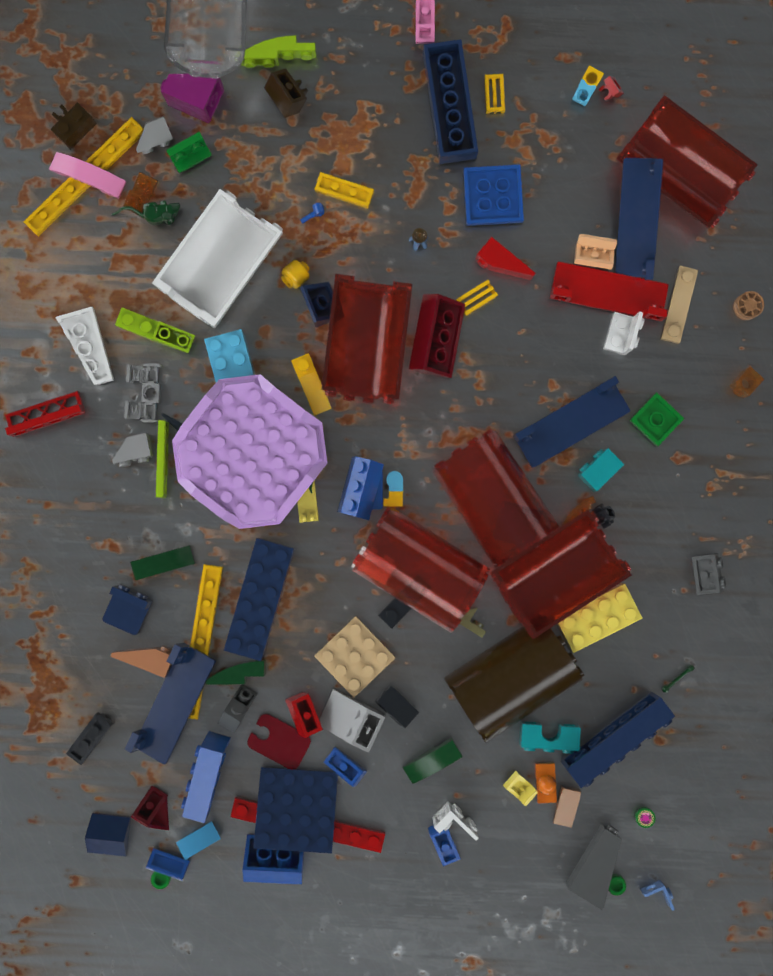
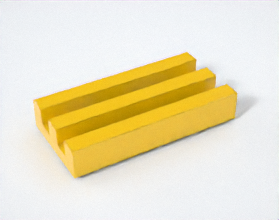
M485 74L486 114H490V112H493V114H497V112L505 113L503 74ZM489 79H492L493 107H490ZM496 79H499L500 107H497Z
M489 280L484 281L456 299V301L462 302L487 286L486 290L464 303L465 307L491 292V296L468 310L465 308V316L498 297Z

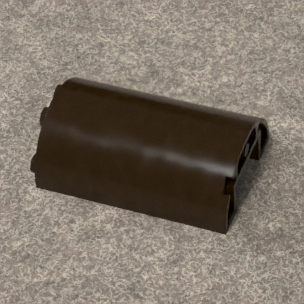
M539 615L444 678L485 743L582 681V677L585 676L580 667H576L574 664L577 660L572 652L568 653L564 648L566 643L560 635L556 636L551 628L553 626L547 617L543 619Z

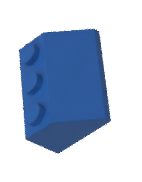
M357 456L351 458L337 512L366 520L370 519L384 464Z
M247 834L242 869L244 882L302 885L304 852L253 848L254 835Z

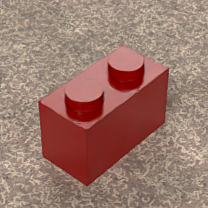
M301 692L285 699L299 736L307 738L323 730L309 693Z

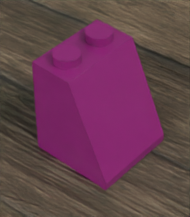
M216 73L169 74L167 79H164L161 84V93L168 106L209 124L224 93V87L220 76Z

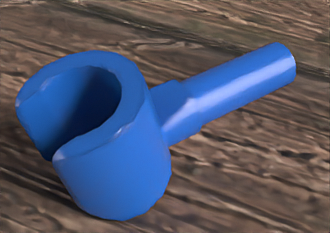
M319 202L312 205L314 211L300 219L301 223H305L312 217L322 216L324 214L322 203Z

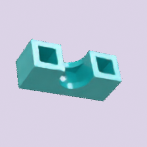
M520 721L519 745L525 751H535V748L543 749L544 752L553 753L555 750H562L563 753L573 754L574 751H580L581 727L578 724L558 723L557 734L552 738H546L542 736V725L540 722Z

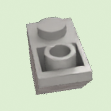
M165 116L146 122L136 148L137 153L142 152L144 155L154 151L152 147L160 145L162 148L171 144L170 140H173V136Z
M143 433L127 437L112 459L113 464L119 465V467L130 466L133 461H138V463L150 461L149 458L154 457L150 434Z

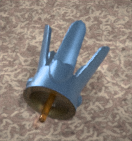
M417 228L413 231L412 236L409 238V242L414 241L413 250H417L420 244H422L424 249L427 248V232L422 228Z

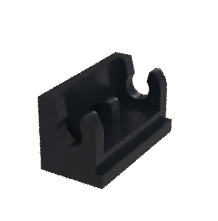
M392 686L387 688L374 701L401 728H406L419 714Z

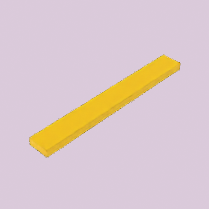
M131 117L85 162L107 171L141 138L144 128ZM69 177L23 222L39 237L90 185Z
M203 564L190 646L209 656L223 567ZM203 689L190 714V719H199Z

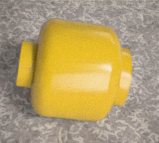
M293 260L282 269L281 279L287 287L298 289L309 279V267L303 261Z

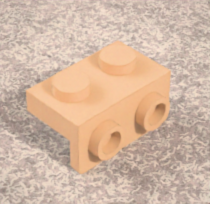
M580 234L575 247L574 264L612 270L617 240Z

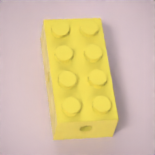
M618 583L552 616L569 651L572 653L643 619L625 583Z

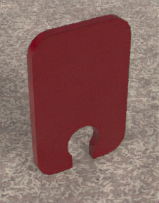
M262 714L256 724L260 727L268 728L269 737L260 739L257 734L251 732L247 745L252 750L288 769L295 770L300 765L310 746V736L307 738L299 736L295 727L270 714Z

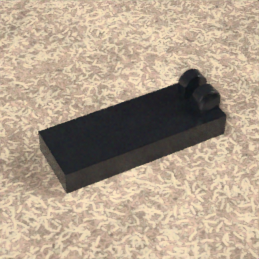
M97 712L66 753L80 765L86 761L113 725L110 718L107 719L104 713L100 714Z

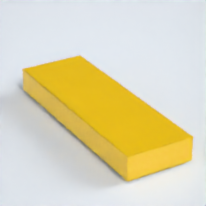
M320 172L314 189L315 192L367 209L374 193L372 188Z

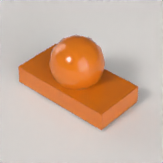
M535 763L536 790L538 791L536 794L537 803H557L555 763Z

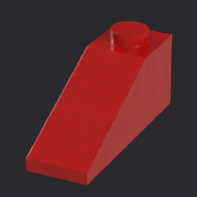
M493 237L487 241L475 258L478 260L479 266L490 271L532 280L536 274Z

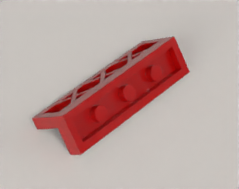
M79 391L6 414L5 417L9 426L5 428L7 435L15 437L85 414ZM76 397L78 404L70 407L65 406L70 398ZM52 404L61 406L58 411L47 412ZM34 410L43 412L40 417L29 418ZM19 415L24 418L22 423L13 424L12 417Z

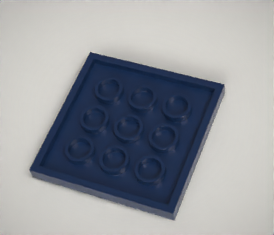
M261 767L253 848L332 854L338 774L335 772Z

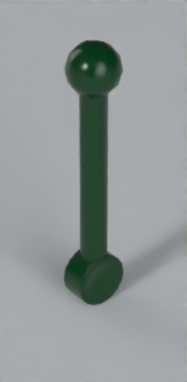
M693 665L688 666L670 684L663 686L662 691L668 693L674 684L693 671L695 667Z

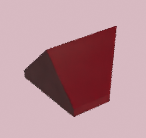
M151 786L131 815V818L147 828L169 831L168 795Z

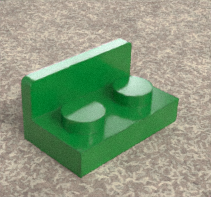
M200 132L166 150L179 173L212 156Z

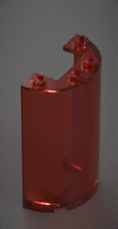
M665 95L616 158V161L622 165L624 158H663L661 194L707 229H713L720 221L717 217H721L728 208L725 206L729 200L733 201L739 194L737 189L746 180L749 182L756 174L754 169L758 165Z
M335 274L321 390L325 392V396H343V400L355 401L356 398L363 399V403L374 404V400L383 401L382 403L394 404V401L399 400L413 284L393 281L392 285L355 281V276Z
M490 429L482 435V438L478 439L476 436L468 441V446L464 449L459 447L451 452L452 457L448 460H442L434 465L436 469L433 473L494 567L497 568L560 526L498 432Z
M387 507L376 525L379 529L375 534L372 532L366 541L369 545L363 554L358 553L352 562L355 565L352 571L452 633L478 597L489 575L486 572L489 573L490 568L394 507Z
M589 509L489 573L492 580L497 584L496 587L519 623L525 627V631L531 639H535L632 576L630 565L626 560L617 559L615 556L617 555L616 550L605 541L607 538L602 529H597L599 526L597 523L599 521L598 517L593 511L590 512Z

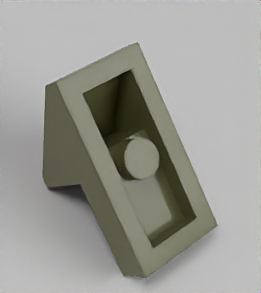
M478 607L451 612L448 615L451 619L481 638L486 633L482 629L484 627L483 624L475 619L473 622L470 621Z

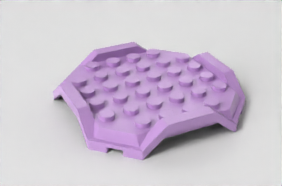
M261 374L219 379L204 395L172 440L178 482L196 500L238 529L280 524L328 463L323 422L303 409Z

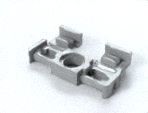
M160 364L127 365L126 382L134 383V381H140V384H142L141 402L138 404L125 401V419H140L144 423H158L156 415L157 404H160L161 384H158L159 368H162ZM150 388L156 390V396L152 399L146 395L147 390Z

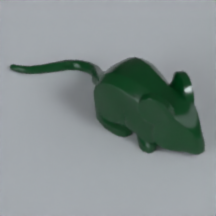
M161 201L160 204L156 202L146 203L143 205V213L133 207L124 206L112 213V215H116L122 210H131L152 225H159L163 222L171 225L179 211L180 203H170L168 205L166 201Z

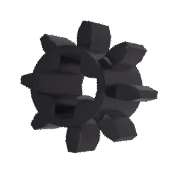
M600 504L592 510L591 520L595 526L599 527L602 525V528L605 529L614 523L615 512L610 506L604 507L603 504Z

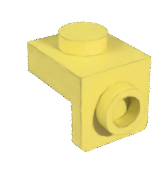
M517 771L503 784L506 790L518 798L525 806L538 793L534 786Z

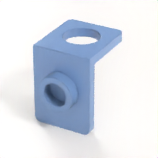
M661 880L640 888L645 897L662 891L667 905L672 911L675 910L671 901L674 899L669 887L665 888Z

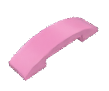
M416 0V44L435 43V0Z
M56 152L49 168L50 171L101 190V192L117 199L120 198L126 184L125 180L110 172Z

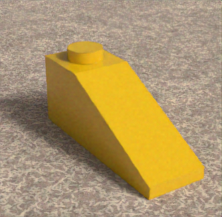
M309 353L291 360L314 416L332 409Z

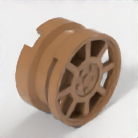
M754 291L743 293L733 303V311L741 320H751L760 315L764 309L762 296Z

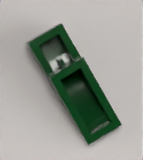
M189 545L131 561L130 563L136 581L193 565L195 560Z
M266 659L262 661L249 660L229 666L208 678L206 685L246 684L247 677H264L266 675Z
M451 737L439 746H434L402 768L412 784L442 770L463 756Z

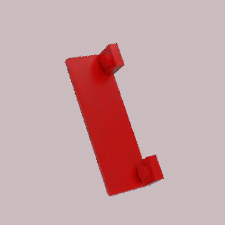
M557 262L550 299L635 316L640 311L643 312L642 318L661 322L667 317L668 310L664 309L669 284Z

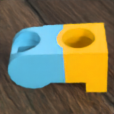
M589 65L572 100L586 107L604 73Z
M392 471L386 478L387 485L389 486V499L383 498V507H403V477L401 473Z

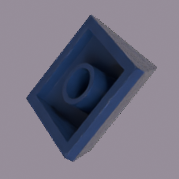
M329 282L300 287L316 328L343 317Z
M92 813L85 835L87 853L126 857L131 817Z

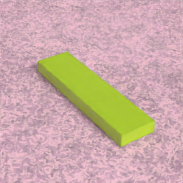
M158 420L157 498L167 497L169 423L165 420Z

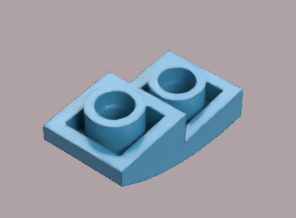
M211 821L179 840L176 844L184 860L221 838Z

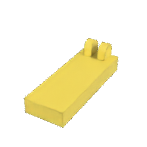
M315 480L312 485V493H310L308 488L297 502L300 523L319 521Z

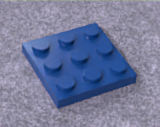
M521 165L463 168L466 226L524 222Z

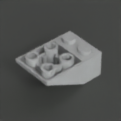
M333 689L319 721L322 728L369 753L386 716L384 712Z

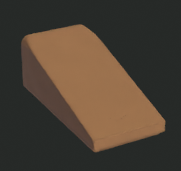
M560 785L553 824L572 828L580 801V789Z

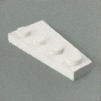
M88 307L55 317L64 330L66 337L71 342L74 351L82 361L94 385L97 386L114 381L94 308Z

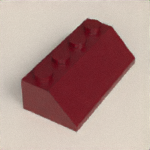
M440 294L423 295L409 370L422 374L452 378L465 311L464 303Z

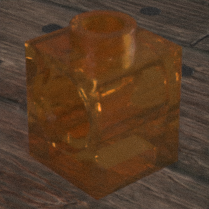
M750 366L745 368L729 386L736 396L745 398L752 394L764 378ZM743 379L748 381V388L742 385Z

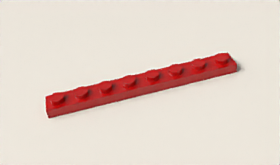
M235 797L230 817L256 823L258 802ZM337 820L334 821L333 842L381 853L385 832Z

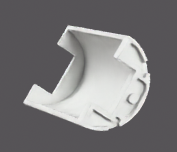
M219 189L152 282L154 286L164 294H167L173 301L204 323L211 324L213 328H216L283 235V229L278 224H271L263 218L259 220L249 208L244 210L238 205L237 197L229 191L225 193L221 189Z

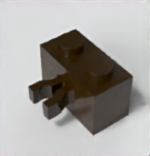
M286 68L272 72L264 87L285 118L300 113L307 100L305 95L308 92L307 88L300 89L302 81L300 79L295 81Z
M78 102L69 111L61 104L59 107L63 111V117L61 115L58 116L55 112L52 113V116L58 122L51 128V131L69 150L97 124Z

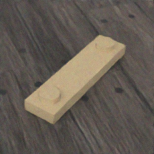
M681 265L678 267L660 340L680 344L698 270Z

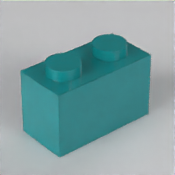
M609 448L597 451L593 455L595 459L590 464L588 462L579 469L581 473L578 477L593 492H597L624 466L623 462Z

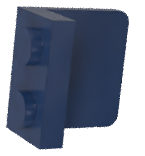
M125 585L112 586L109 593L112 595V598L102 618L103 622L132 635H137L152 604V600L148 599V596L141 592L136 594L130 591L131 588Z

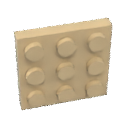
M357 616L314 655L353 698L396 658Z

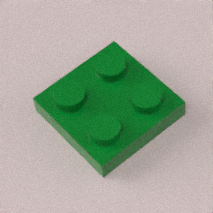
M656 392L629 421L658 447L685 418Z

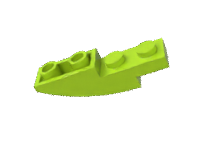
M296 35L265 40L239 54L241 66L247 68H254L255 66L273 68L274 66H279V58L283 60H292L293 58L311 60L312 58H317L316 44L298 43Z
M121 308L115 323L116 327L185 353H189L195 337L191 333L163 322L155 321L125 308Z

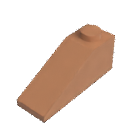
M166 646L161 648L153 647L115 651L110 656L163 678L167 676L172 664L166 662L172 649Z

